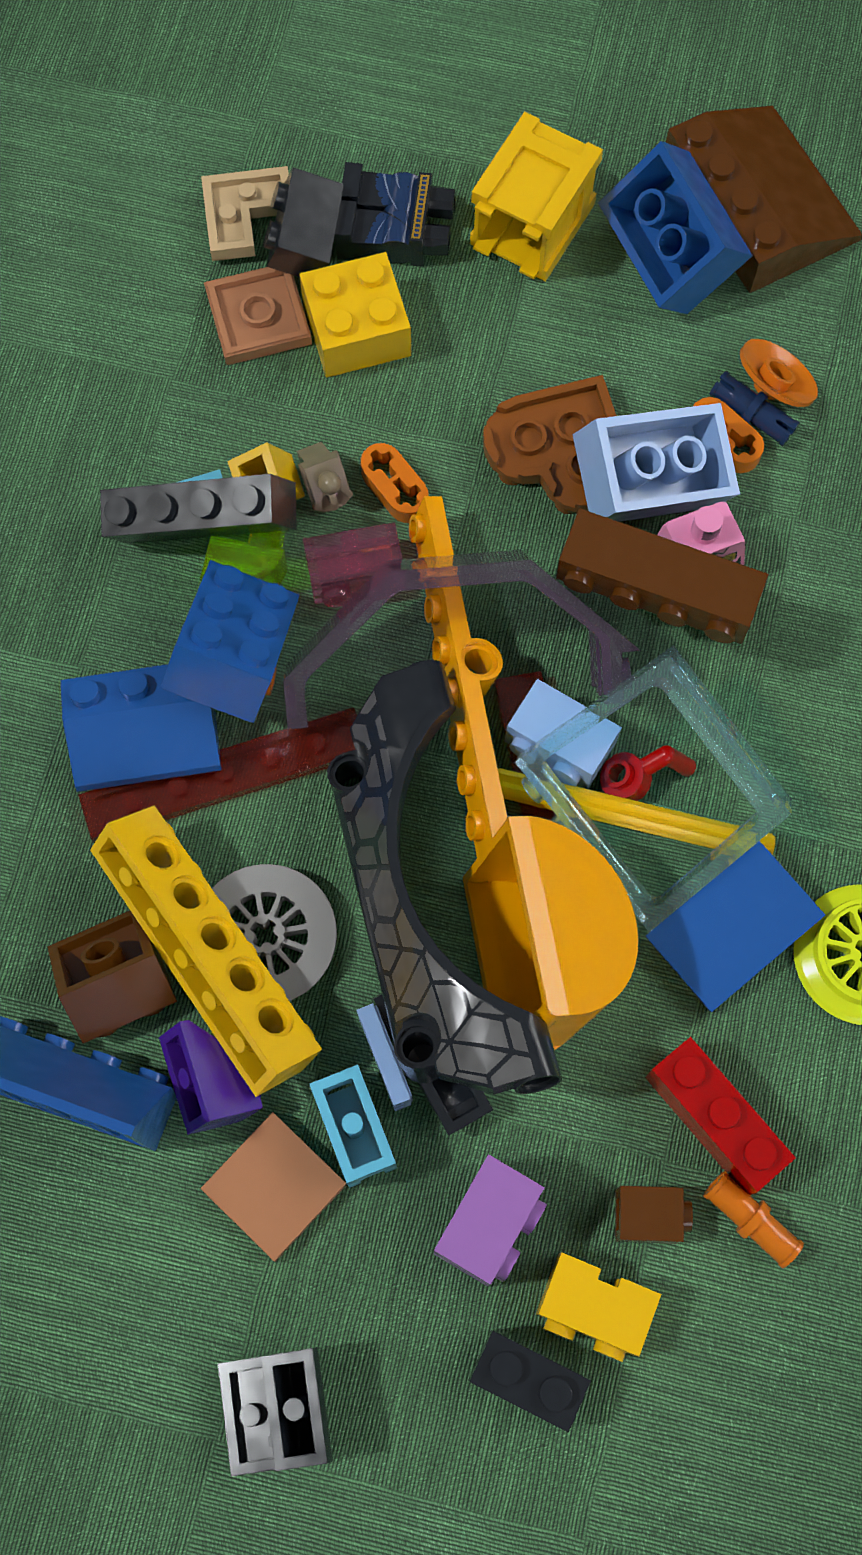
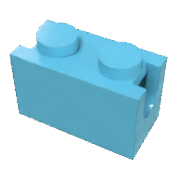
M358 1065L309 1084L349 1188L360 1184L361 1180L383 1171L387 1173L397 1169L395 1159ZM346 1084L352 1085L330 1095L327 1094L329 1091Z

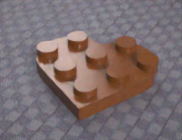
M603 375L517 395L501 402L497 406L496 412L488 419L486 426H484L483 448L484 455L491 468L498 473L503 483L507 485L540 483L548 498L554 502L555 507L561 513H578L579 508L588 511L573 434L595 419L617 416Z

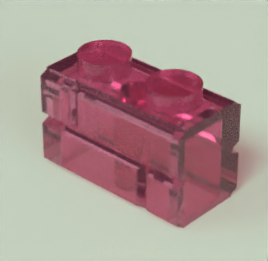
M395 522L303 538L314 604L324 603L327 607H341L349 604L353 597L370 595L373 599H386L396 595L398 589L406 588L405 568Z

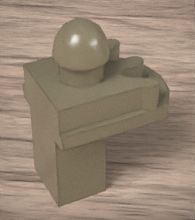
M322 442L296 451L300 461L298 466L313 510L329 512L345 505L353 496V492L350 490L338 451L329 452Z

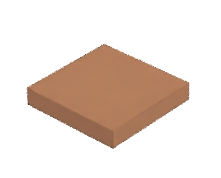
M265 267L204 282L226 366L312 345L310 330L293 275Z
M272 1112L200 1189L276 1262L346 1187L347 1183Z

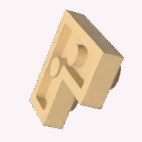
M288 166L201 176L212 261L256 256L251 219L277 215V210L271 208L272 197L277 182L285 183L289 175Z

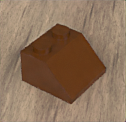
M130 910L47 946L58 997L83 1044L97 1037L109 1036L119 1027L141 1017L158 1014L166 1006L177 1002L159 952Z

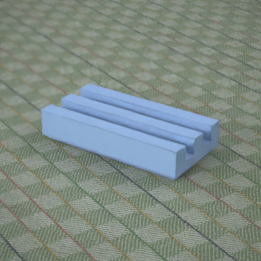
M372 1003L357 1009L358 1018L394 1110L397 1111L410 1106L413 1101L412 1094L394 1053V1048L377 1005L374 1006Z

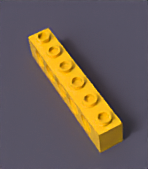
M155 805L107 823L90 851L255 1097L300 1073L319 1054L322 1048L316 1041L310 1027L303 1022L287 999L282 986L274 980L259 958L255 947L245 938L234 922L227 906L219 900L203 877L200 867L192 861L181 845L172 826L164 820Z

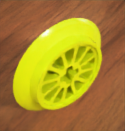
M848 885L834 889L815 901L825 916L794 942V962L803 987L822 1009L838 1019L862 1025V962L860 961L862 953L855 948L856 946L862 947V921L858 914L862 912V885ZM847 916L853 932L839 922V919ZM832 929L846 942L829 939L830 930ZM826 948L843 952L845 955L830 960L827 957ZM848 964V971L839 979L832 970V967ZM855 972L859 975L857 990L852 989L846 984Z

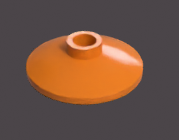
M750 339L742 346L740 350L742 365L754 381V388L758 393L762 391L769 396V400L776 399L795 407H807L816 400L818 388L813 376L790 352L775 343L763 339Z

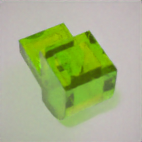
M285 531L250 534L248 542L211 536L200 580L202 581L210 560L223 565L233 566L243 573L266 582L280 585L288 570L285 550L282 549Z

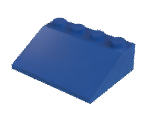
M0 1016L1 1096L156 1152L176 1101L175 1091L171 1087L166 1086L169 1077L140 1067L138 1075L121 1070L119 1067L122 1060L93 1050L90 1058L72 1052L75 1043L49 1033L46 1034L44 1041L26 1035L28 1026Z

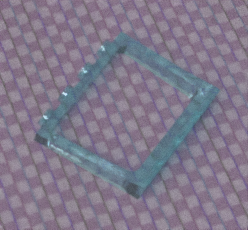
M674 645L520 753L515 761L525 774V777L522 779V785L532 800L536 803L545 800L556 814L552 817L553 822L563 825L583 837L613 867L628 893L636 917L648 932H651L792 814V798ZM651 687H659L665 692L756 810V813L659 896H652L646 891L546 762L548 757Z

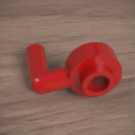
M664 745L642 758L632 753L621 752L610 757L603 765L600 773V784L606 794L639 801L649 791L653 773L667 766L687 777L695 772L696 763L693 759L669 745ZM625 769V777L620 782H617L619 774Z

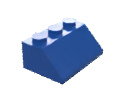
M168 664L60 680L62 720L76 791L80 792L222 770L215 709L161 689L160 686Z

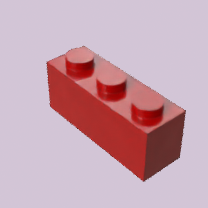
M691 1036L646 1075V1080L722 1169L749 1195L761 1190L796 1159Z

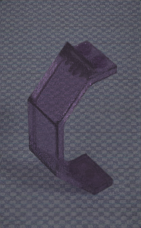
M523 550L387 560L286 664L283 684L288 729L308 728L310 704L307 680L310 675L394 594L405 590L514 581L530 583L587 627L591 686L596 687V693L599 696H603L604 703L624 701L623 687H630L631 669L628 657L623 658L622 652L641 650L626 635Z

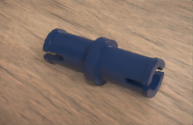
M725 371L719 378L721 379L720 382L717 381L714 384L709 395L725 402L737 414L742 416L747 423L753 424L783 447L800 422L792 419L768 402L769 396L762 391L757 394L730 375L728 371Z

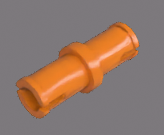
M726 1171L718 1175L704 1192L703 1197L709 1199L737 1225L736 1232L745 1239L749 1236L781 1268L787 1267L803 1249L804 1242L801 1239H797L770 1214L771 1207L764 1200L757 1202Z

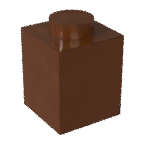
M620 1185L615 1189V1242L679 1244L684 1242V1232L691 1233L693 1225L692 1202L684 1200V1188Z

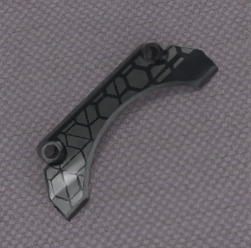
M437 660L419 661L407 668L381 676L350 728L355 750L336 756L330 762L327 769V778L332 787L394 1041V1053L405 1075L418 1083H430L439 1078L440 1080L491 1094L514 1089L518 1094L540 1092L562 1081L561 1071L547 1024L529 1011L495 996L459 970L437 947L422 925L405 886L401 864L400 831L402 811L408 787L417 764L429 742L456 710L442 662ZM351 778H362V780L354 786H343L345 782ZM425 1044L433 1047L432 1054L427 1060L422 1062L408 1060L409 1054L414 1047Z

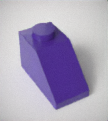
M190 1020L178 1022L159 1037L187 1135L241 1122L263 1108L260 1099L261 1095L255 1097L216 1037Z

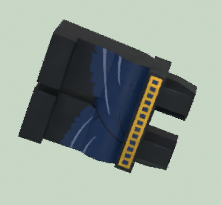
M345 162L342 184L344 185L334 235L337 260L351 261L386 252L390 263L411 262V266L424 267L425 255H449L451 225L430 224L431 218H454L456 207L455 189L433 186L432 173L419 172V176L408 172H398L393 175L363 171V164Z

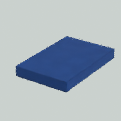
M757 840L645 937L709 1012L712 1013L821 920L825 914L766 847Z

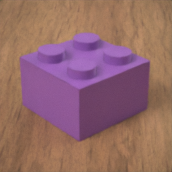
M488 1154L435 1247L434 1255L487 1287L492 1284L494 1278L501 1282L505 1281L521 1253L512 1247L520 1231L527 1235L532 1233L547 1206L546 1203L539 1200L545 1187Z

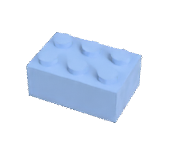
M721 403L599 418L573 434L589 512L619 522L698 510L701 507L725 502L740 495Z

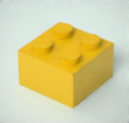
M386 252L299 273L304 308L326 378L411 356V327Z

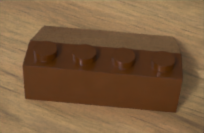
M773 106L706 111L668 129L666 143L691 153L753 255L735 271L749 293L861 241V231Z
M579 508L559 559L556 579L563 581L565 586L573 591L588 594L592 591L609 597L615 605L627 610H637L640 608L657 614V617L666 624L677 627L688 625L703 630L705 635L720 643H732L734 641L742 644L750 628L769 574Z

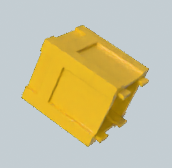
M524 111L472 190L471 202L475 204L474 229L470 233V244L473 245V250L488 257L492 252L520 266V273L532 279L537 277L546 282L595 205L597 193L593 192L596 169L602 161L603 149L589 142L585 144L541 123L539 118Z

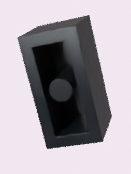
M294 167L285 183L277 182L271 202V208L277 210L275 222L270 221L263 244L264 248L270 249L267 267L300 277L299 273L328 266L344 184Z
M490 1330L468 1379L472 1384L568 1433L591 1380L493 1330Z

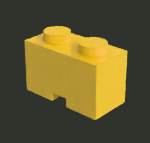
M559 1253L536 1315L546 1318L543 1329L573 1341L576 1332H579L596 1340L593 1347L594 1351L620 1362H623L626 1353L639 1357L662 1294L622 1277L616 1279L614 1286L598 1280L601 1272L600 1268L565 1253Z

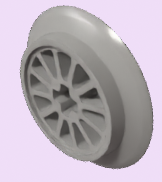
M260 864L234 871L212 887L219 900L227 906L230 916L235 910H239L248 920V924L234 922L241 932L244 933L245 938L255 947L259 958L266 957L268 971L274 980L282 986L289 1001L307 992L320 980L333 958L337 940V927L331 904L314 881L306 875L285 866ZM265 896L276 897L269 914H265L262 899ZM256 899L258 915L256 917L252 916L243 906L244 903ZM283 901H288L294 905L282 917L277 918ZM298 914H302L306 920L305 924L285 927ZM270 924L275 926L273 933L277 941L273 945L265 942L261 947L256 946L258 939L254 930L257 927L266 930ZM308 934L306 945L286 939L290 936ZM285 947L303 954L296 963H293L282 951V948ZM278 955L289 969L276 975L273 956Z

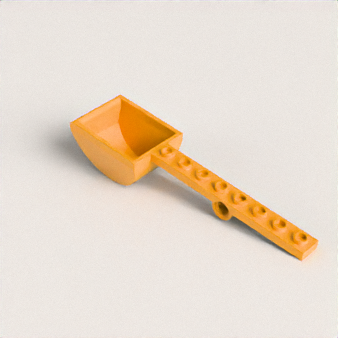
M424 496L416 515H412L410 518L409 537L412 543H416L418 551L416 573L418 581L424 583L426 592L424 615L427 623H432L434 634L432 644L433 660L440 661L444 665L456 710L450 716L451 723L448 738L451 749L457 752L459 762L457 786L459 793L465 795L468 809L466 833L469 840L474 841L477 859L463 876V883L483 988L500 999L529 1011L544 1020L548 1026L554 1050H556L580 1031L626 987L635 968L638 954L636 917L628 893L619 876L605 857L587 840L565 826L547 819L532 816H512L507 818L483 700L502 670L503 659L499 650L491 642L480 638H471L443 499L442 496Z

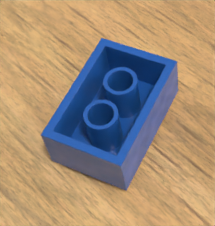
M660 141L598 202L659 308L688 314L753 256L691 153L666 142Z
M210 560L173 649L160 688L254 723L270 685L300 595L285 589L279 584L269 583L243 573L233 566L223 565Z

